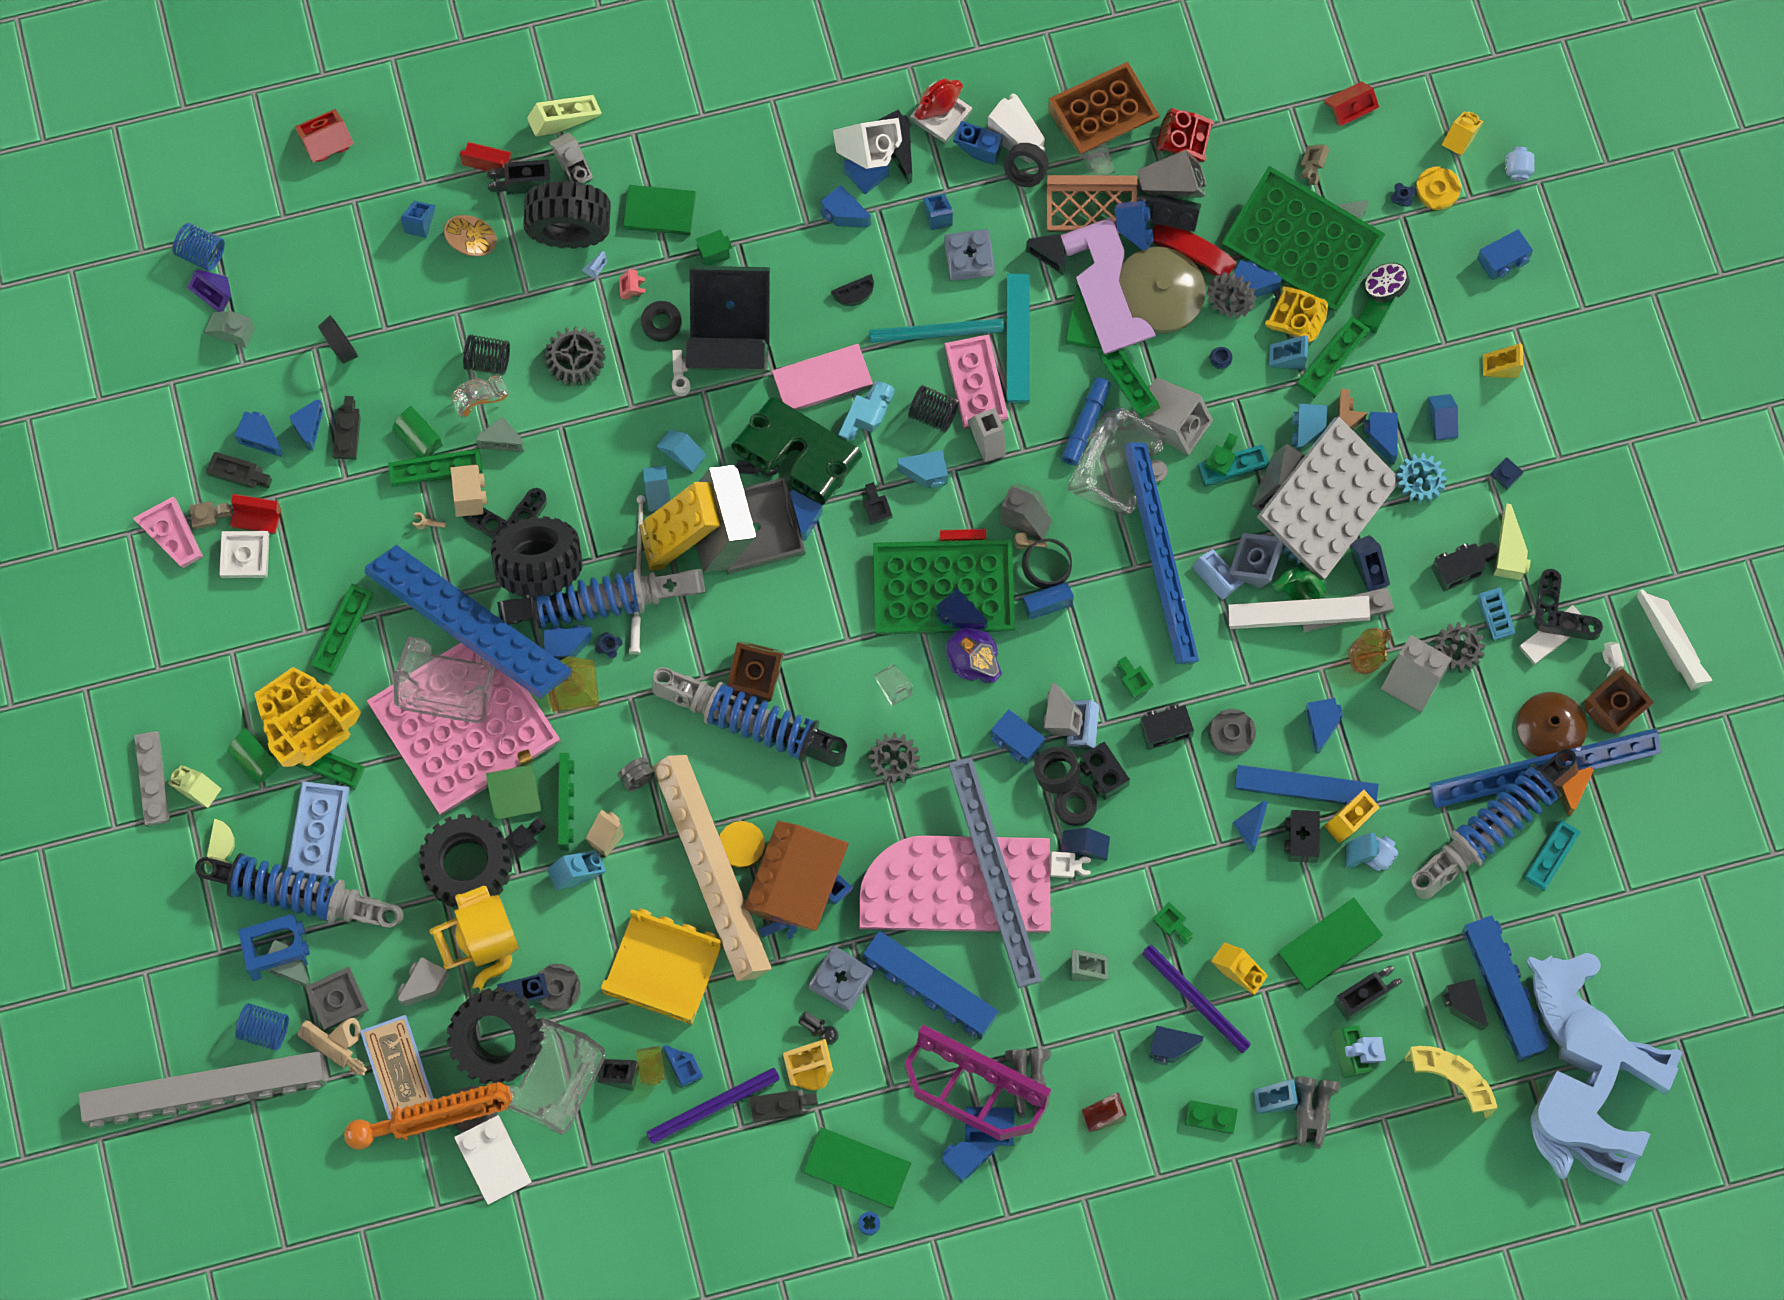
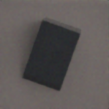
M1061 234L1029 238L1027 240L1026 252L1061 275L1065 273L1066 260Z
M603 1059L597 1082L634 1091L640 1069L638 1062L635 1060Z

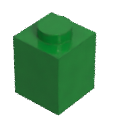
M721 230L696 238L697 249L704 266L730 258L729 250L732 249L729 237H724Z

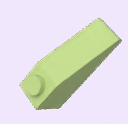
M594 95L536 103L527 120L536 137L558 133L599 117L602 112Z
M1506 504L1502 515L1494 576L1521 580L1524 573L1529 572L1531 560L1527 559L1528 550L1512 505Z

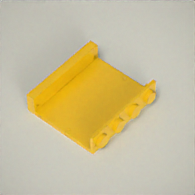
M638 908V911L631 909V919L608 979L604 980L601 986L602 994L692 1025L721 950V940L718 939L717 935L710 932H705V934L696 932V928L693 926L673 924L674 921L664 916H661L660 919L651 916L652 913L647 910Z

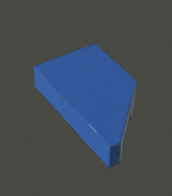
M667 1045L663 1046L681 1087L703 1078L693 1054L671 1048Z

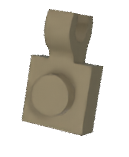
M1325 144L1307 146L1301 166L1305 168L1301 174V179H1309L1308 185H1316L1319 181L1318 169L1324 167L1329 148Z
M212 501L190 505L192 527L194 530L216 526V519L232 516L231 507H229L228 503H221L216 507Z

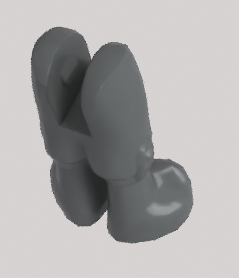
M1015 1049L1005 1051L1006 1060L1013 1064L1014 1070L1027 1077V1050ZM1030 1049V1079L1046 1086L1043 1066L1050 1059L1051 1050ZM1014 1095L1017 1115L1019 1118H1025V1101L1027 1099ZM1033 1105L1034 1116L1040 1108L1039 1105Z
M1295 1077V1087L1300 1092V1104L1296 1111L1298 1146L1305 1147L1307 1129L1310 1128L1316 1129L1314 1148L1321 1149L1326 1135L1327 1124L1331 1119L1328 1108L1330 1098L1339 1092L1340 1083L1329 1080H1320L1318 1082L1317 1106L1314 1110L1312 1108V1100L1316 1079Z

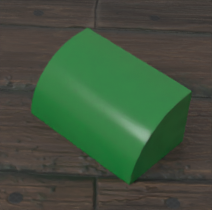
M412 406L403 411L393 425L392 430L417 458L430 456L443 446L438 434Z
M246 728L232 740L228 747V753L257 786L279 768L276 761Z

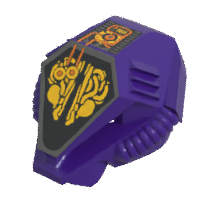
M962 628L948 639L946 656L952 672L956 673L958 677L969 681L980 679L983 683H995L1002 675L996 658L998 655L997 644H995L994 639H992L989 633L973 628Z

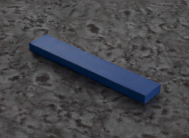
M1238 765L1235 790L1345 805L1361 791L1365 790L1377 804L1379 784Z

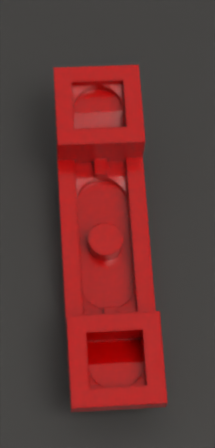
M1156 224L1152 230L1153 244L1180 252L1196 263L1206 267V272L1215 277L1216 275L1222 276L1224 272L1229 276L1237 264L1224 251L1188 230Z

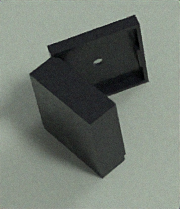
M690 266L689 341H686V368L690 370L768 371V346H770V267ZM728 301L734 302L735 306L733 308H728L726 306V303Z

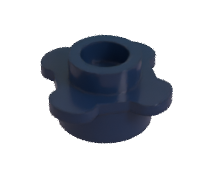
M1402 183L1395 184V192L1391 195V201L1399 206H1411L1412 196L1416 193L1415 188L1403 186Z
M605 632L601 635L599 644L596 645V652L599 654L604 653L613 659L617 656L618 648L623 644L622 639Z

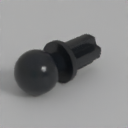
M738 460L736 468L739 474H756L758 476V472H762L765 476L772 477L777 474L779 465L766 473L746 460Z
M805 1011L800 1015L798 1023L811 1031L812 1036L815 1037L819 1034L820 1040L825 1039L827 1045H832L838 1040L839 1034L837 1029L833 1026H824L825 1021L823 1019L819 1020Z

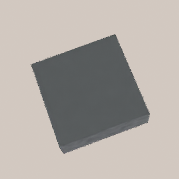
M732 465L709 468L699 482H710L720 522L718 528L696 543L703 572L727 570V574L806 554L785 477L743 488L738 469ZM753 524H760V530L755 531Z

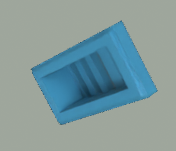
M1501 587L1480 593L1477 601L1492 640L1495 641L1514 635L1515 629ZM1496 598V601L1487 604V601ZM1500 608V610L1490 613V609ZM1503 616L1502 620L1495 622L1492 620L1493 618ZM1506 624L1507 628L1496 631L1495 627Z

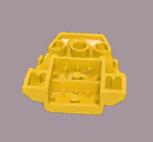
M294 667L254 693L260 716L263 719L264 732L269 741V750L283 767L295 766L298 763L309 766L349 738L350 733L348 729L356 724L361 713L348 695L333 691L331 686L327 684L321 685L316 682L315 678Z

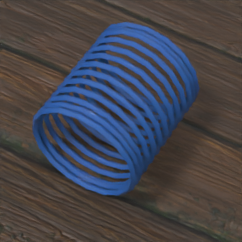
M186 223L178 231L173 242L172 251L174 255L188 260V262L194 263V265L207 271H211L223 255L225 242L224 239L194 224ZM190 226V228H189V229L184 233V235L182 236V238H181V240H180V242H179L178 248H177V244H178V241H179L181 235H182L183 232ZM189 232V234H188L187 237L185 238V240H184V242H183V244H182L181 250H180V252H179L181 243H182L184 237L186 236V234ZM218 242H219V247H218V251H217V253H216V256H215L214 260L212 261V263L208 266V264L211 262V260L213 259V257H214V255H215V252H216V250H217V245H218ZM214 246H215V249H214V251H213V254H212L210 260L208 261V259H209V257H210V255H211V253H212V250H213V248H214Z
M247 1003L243 1007L237 1021L235 1037L237 1040H244V1042L255 1043V1045L258 1044L259 1046L262 1045L263 1048L266 1046L267 1049L270 1048V1050L277 1051L281 1047L287 1033L289 1016L285 1013H278L274 1010H267L255 1004Z

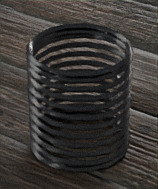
M469 334L463 352V368L465 370L472 369V371L475 370L476 372L479 370V372L483 371V373L485 371L491 374L497 373L503 376L506 373L509 362L510 342L508 340H496L495 338L478 337L477 335ZM494 350H495L493 368H492V370H491L492 361H493V355H494Z
M921 385L912 400L908 417L911 419L916 418V421L919 420V422L926 423V425L933 426L936 430L939 429L945 433L956 415L959 400Z

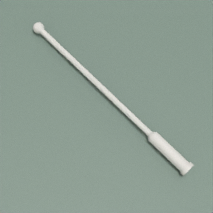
M643 495L637 497L639 512L636 569L639 574L641 571L642 548L639 525L643 523V504L646 502V498ZM639 612L634 613V616L631 617L629 654H640L641 617L638 616Z

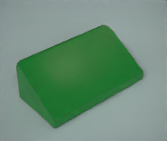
M1397 296L1391 298L1392 301L1376 302L1370 298L1358 320L1370 328L1371 332L1377 334Z
M1359 1025L1340 1028L1331 1033L1344 1078L1373 1072L1371 1063H1361L1360 1056H1346L1345 1047L1353 1046L1352 1044L1358 1043L1357 1039L1363 1038Z

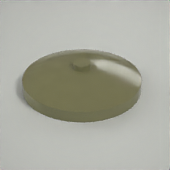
M1150 247L1148 250H1140L1134 253L1124 262L1121 268L1119 284L1132 318L1145 320L1155 333L1167 334L1182 330L1190 325L1199 315L1205 300V282L1199 268L1187 256L1170 248Z

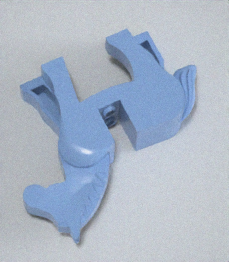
M1584 953L1569 960L1553 958L1551 955L1543 961L1529 957L1527 965L1534 973L1533 986L1536 1003L1547 1031L1559 1046L1558 1059L1592 1074L1588 1077L1586 1084L1559 1071H1556L1550 1078L1531 1115V1128L1535 1143L1540 1153L1553 1167L1559 1179L1567 1178L1575 1157L1588 1170L1624 1186L1629 1180L1636 1161L1642 1156L1651 1134L1645 1131L1628 1132L1616 1129L1607 1124L1597 1112L1607 1099L1616 1080L1618 1070L1628 1071L1665 1095L1670 1090L1678 1072L1676 1067L1683 1052L1678 1049L1660 1050L1648 1044L1628 1041L1607 1015L1578 997L1577 992L1584 982L1592 979L1600 970L1601 964L1595 955ZM1615 1154H1620V1155L1626 1156V1157H1628V1158H1622V1157H1619V1156H1617V1155H1615Z

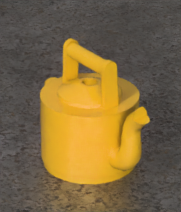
M481 886L463 894H457L455 899L459 908L454 910L456 918L430 929V934H433L444 962V969H450L474 961L477 968L498 959L494 965L482 970L476 976L471 988L479 987L480 990H482L487 980L507 972L511 967L512 953L519 950L499 894L490 896L486 886ZM455 925V938L458 946L467 955L455 961L452 959L442 930Z

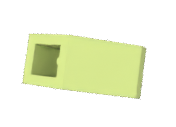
M182 765L172 773L171 779L167 783L184 796L207 808L222 789L203 773Z

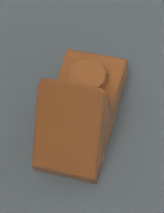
M1341 389L1338 399V417L1354 430L1364 422L1367 412L1353 411L1354 398H1350V389Z

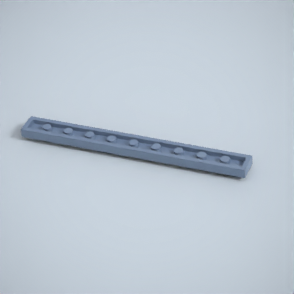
M972 757L949 763V770L1017 987L1019 989L1040 983L1042 979Z

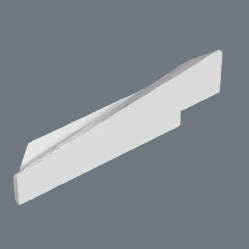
M1643 589L1640 590L1637 598L1677 673L1681 672L1690 691L1712 682L1711 677L1700 664L1701 661L1669 602L1647 594Z

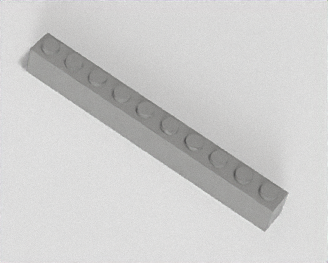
M318 1051L79 1093L82 1122L86 1126H90V1128H100L107 1122L114 1121V1124L127 1123L128 1119L138 1117V1120H146L152 1118L153 1114L162 1113L163 1116L176 1114V1110L197 1111L204 1105L220 1107L225 1105L227 1101L234 1100V1103H243L249 1101L250 1097L258 1096L259 1099L273 1097V1093L282 1092L283 1095L294 1094L297 1092V1089L302 1088L317 1090L321 1088V1085L327 1084L323 1055Z

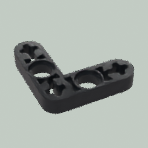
M540 488L530 489L508 521L484 507L483 514L478 515L482 518L481 525H479L480 520L475 516L471 517V519L469 516H463V519L469 526L494 539L500 530L506 529L507 525L517 523L518 516L521 513H528L530 517L537 516L538 518L546 507L547 497ZM540 495L541 502H535L533 505L535 512L530 509L533 504L532 497L536 498ZM488 521H497L499 523L498 528L494 531L486 529Z
M1554 569L1544 570L1538 585L1534 615V626L1536 629L1545 633L1593 641L1598 639L1603 629L1602 622L1596 617L1559 611L1561 575ZM1548 578H1552L1553 584L1551 589H1547ZM1549 596L1554 600V603L1547 605L1542 601V597ZM1544 612H1548V623H1543ZM1565 620L1572 621L1575 627L1567 629L1563 626L1562 622ZM1582 623L1581 630H1578L1579 624ZM1589 625L1593 626L1594 632L1590 631Z

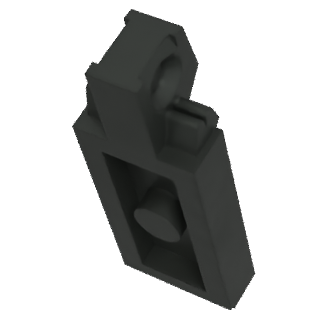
M345 396L344 408L338 409L333 449L334 459L357 460L361 416L360 410L355 409L356 400H354V396Z
M218 452L213 453L206 470V474L248 488H256L257 485L269 488L272 482L270 475L262 473L263 469L258 467L257 464Z
M803 1090L749 1097L753 1123L798 1116L806 1112V1107L818 1105L816 1093L804 1094Z

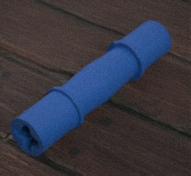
M1095 378L1090 392L1085 398L1086 403L1077 419L1073 433L1068 437L1069 440L1062 453L1061 460L1069 465H1078L1085 446L1088 445L1087 439L1095 426L1099 412L1104 408V403L1112 384L1103 378Z

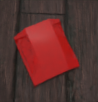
M1174 108L1169 109L1160 126L1157 140L1158 150H1165L1173 154L1187 150L1199 162H1205L1206 147L1214 121L1197 113Z

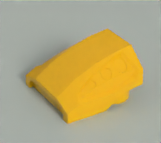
M1283 286L1280 299L1265 325L1272 330L1296 337L1306 335L1308 336V342H1312L1318 337L1326 320L1328 303L1326 300L1315 297L1303 290Z

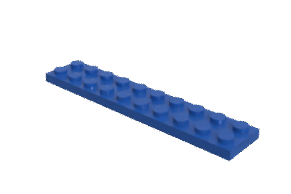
M395 545L365 566L364 573L537 698L541 699L571 676L572 669L509 624H506L502 619L398 545Z

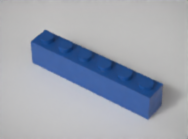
M1491 915L1466 924L1462 931L1517 1062L1545 1053L1548 1049L1549 1039L1545 1031L1541 1032L1538 1025L1540 1022L1539 1015L1530 1006V994L1526 987H1522L1519 980L1521 973L1516 964L1513 965L1510 958L1512 956L1511 949L1507 942H1503L1500 935L1502 934L1500 923L1494 921Z
M881 931L878 932L863 953L866 965L874 971L879 969L885 973L884 977L891 983L897 984L898 982L905 987L904 991L914 998L919 996L925 1000L924 1004L931 1010L936 1011L938 1009L944 1013V1018L954 1025L959 1023L965 1027L964 1032L973 1038L978 1036L982 1039L998 1017L997 1009Z

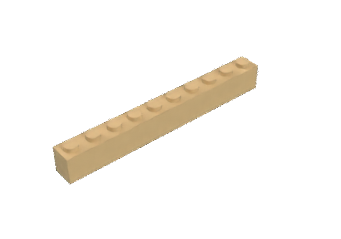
M687 755L667 756L652 767L736 980L757 979L772 968L751 915L744 908L745 900Z

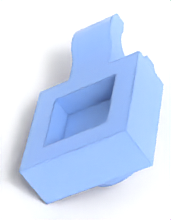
M1363 1037L1357 1039L1358 1043L1352 1044L1353 1046L1345 1047L1346 1056H1360L1361 1063H1381L1386 1061L1382 1037Z

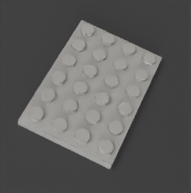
M1336 417L1257 517L1320 580H1323L1401 480L1340 417Z

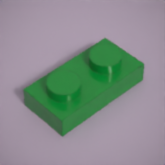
M1190 1100L1185 1125L1233 1134L1238 1109Z

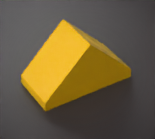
M1519 343L1483 354V376L1519 377L1523 367L1522 344Z

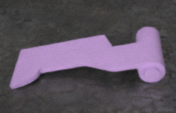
M1111 217L1061 235L1067 257L1090 249L1094 264L1077 276L1076 279L1104 355L1156 337L1154 330L1145 320L1132 318L1119 284L1124 249L1118 236L1120 232L1117 229L1116 220L1113 221Z

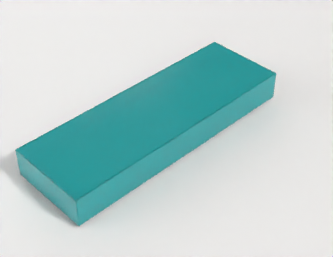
M1263 444L1235 452L1234 454L1237 455L1226 477L1206 468L1207 461L1198 463L1197 467L1204 486L1266 469L1269 465V459Z
M1560 819L1524 880L1545 891L1581 831Z

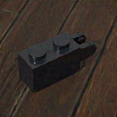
M549 160L508 162L504 164V168L489 170L487 176L490 179H505V181L489 183L488 190L492 192L507 191V195L528 193L534 186H539L541 183H550L551 169Z
M1144 195L1138 196L1137 201H1145L1146 205L1154 206V210L1150 211L1151 223L1195 232L1202 204L1164 195H1157V198Z
M1491 542L1479 547L1476 543L1471 545L1466 543L1457 547L1453 553L1448 554L1445 552L1438 555L1431 569L1443 592L1481 576L1486 563L1490 560L1492 561L1498 552L1497 546Z
M1388 966L1379 973L1373 972L1336 996L1334 1003L1346 1021L1351 1020L1384 999L1390 991L1403 983L1400 978L1394 979L1388 985H1385L1382 981L1384 977L1389 976L1394 971L1392 966Z

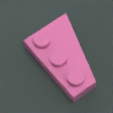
M171 497L133 518L182 568L203 558L176 498Z

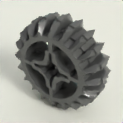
M576 326L573 328V331H569V328L566 327L564 334L557 331L558 338H550L551 344H546L548 352L544 353V358L547 360L545 362L546 368H550L549 374L551 376L555 375L557 382L563 379L565 386L569 381H572V386L574 387L578 381L584 386L585 379L593 382V375H600L599 369H604L603 361L606 359V355L603 353L605 347L600 345L601 339L599 337L595 338L593 331L587 334L585 327L581 332L578 331ZM579 343L587 345L592 351L582 349ZM570 344L568 348L562 349L566 345ZM575 350H576V351H577V358H575V363H574V362H573V355H575ZM558 362L570 365L571 370L562 367ZM588 364V365L585 366L584 368L580 369V367H581L582 365Z

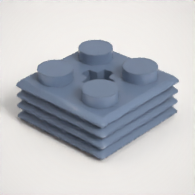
M988 229L945 235L944 243L951 281L995 275L994 258ZM971 252L973 257H968L967 253Z
M832 946L810 981L809 989L850 1012L873 975V969L839 948ZM844 974L847 981H841L840 984L837 983L836 976Z

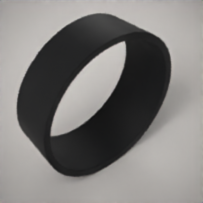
M331 315L318 325L322 335L343 364L358 357L350 341Z
M1047 538L1036 541L1024 552L1022 558L1023 573L1031 584L1042 589L1065 583L1072 571L1071 553L1058 540ZM1053 542L1066 551L1070 565L1067 573L1059 580L1052 582L1043 581L1031 572L1028 558L1032 548L1038 543Z

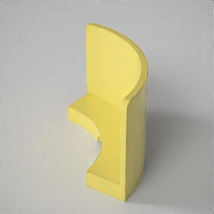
M1416 1046L1411 1047L1404 1057L1405 1062H1413L1415 1073H1434L1454 1083L1465 1095L1472 1113L1483 1112L1485 1118H1490L1497 1109L1495 1097L1487 1081L1473 1068L1472 1064L1459 1055L1456 1056L1443 1051L1441 1048Z

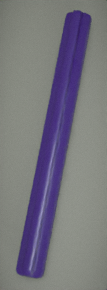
M1149 945L1144 949L1143 956L1241 1053L1249 1049L1251 1043L1155 947Z
M771 1068L648 1130L647 1136L650 1142L655 1144L779 1081L778 1072L775 1068Z

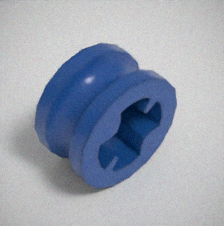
M873 1212L863 1213L858 1222L860 1231L865 1235L877 1233L880 1228V1219L877 1214ZM871 1217L875 1219V1228L870 1229L869 1227V1230L864 1228L865 1222L863 1220L865 1218L870 1220Z

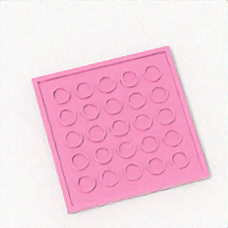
M459 643L367 700L370 708L440 816L488 787L486 773L520 766L517 758L518 752L529 749L532 759L561 742L530 692L462 643Z

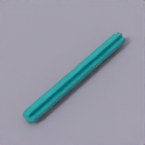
M1000 318L869 330V340L871 343L995 333L1004 330V323Z

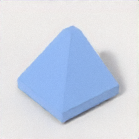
M602 251L584 267L582 272L594 279L597 278L607 264L606 253Z

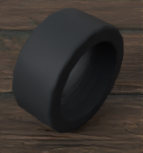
M1029 142L1019 143L1012 147L1005 159V174L1015 185L1021 187L1036 186L1043 180L1049 165L1048 157L1035 144ZM1018 156L1031 158L1038 165V172L1027 174L1020 171L1014 164V159Z
M1052 747L1046 749L1037 757L1034 763L1037 781L1047 792L1063 793L1069 791L1080 779L1081 770L1076 756L1067 748ZM1065 761L1070 764L1071 769L1064 777L1049 779L1044 776L1046 767L1051 763Z

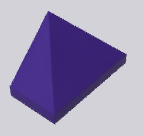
M200 269L194 271L187 288L217 312L224 311L231 297L228 277Z

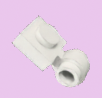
M673 350L674 379L672 381V390L678 396H685L690 391V382L683 376V372L688 371V368H686V358H683L682 350Z

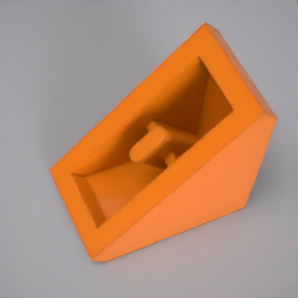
M1588 767L1579 770L1575 776L1559 788L1562 795L1561 800L1568 815L1572 816L1594 771L1593 768Z

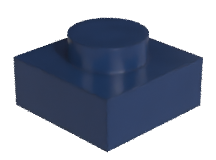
M1506 457L1491 472L1490 476L1508 490L1524 472Z

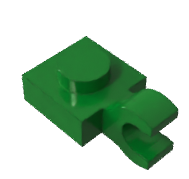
M1229 433L1223 447L1216 445L1205 467L1226 477L1237 456L1232 453V450L1237 443L1238 436Z
M1126 656L1118 661L1117 667L1125 675L1121 678V682L1133 699L1154 686L1141 666L1134 669Z
M1170 902L1152 918V921L1169 937L1175 932L1185 944H1188L1193 939V933L1183 925L1186 917Z

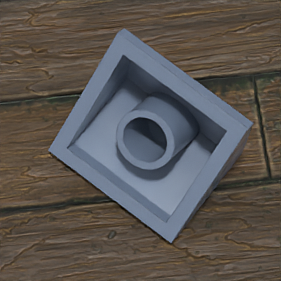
M1243 533L1229 575L1259 589L1271 582L1284 544L1277 537Z

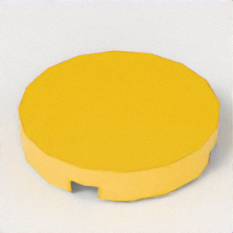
M1437 166L1428 168L1420 174L1416 183V194L1419 201L1432 210L1448 209L1457 202L1460 196L1461 183L1459 178L1449 169Z
M746 821L734 822L726 826L720 833V840L731 867L749 868L757 864L763 857L765 849L764 836L761 830L753 823Z

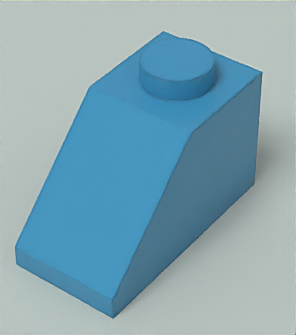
M942 450L897 459L898 471L925 488H940L948 483V473Z

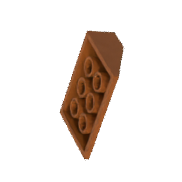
M1125 62L1049 98L1048 111L1056 125L1080 155L1160 117L1129 62Z
M777 820L744 908L757 918L816 931L849 843L797 824Z

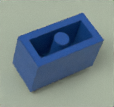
M1517 229L1480 249L1477 259L1490 279L1493 280L1496 277H1505L1511 272V269L1517 266L1521 268L1528 264L1533 250L1520 230Z
M1009 709L991 729V741L997 747L1007 749L1010 752V756L1018 763L1023 762L1027 765L1045 744V737Z

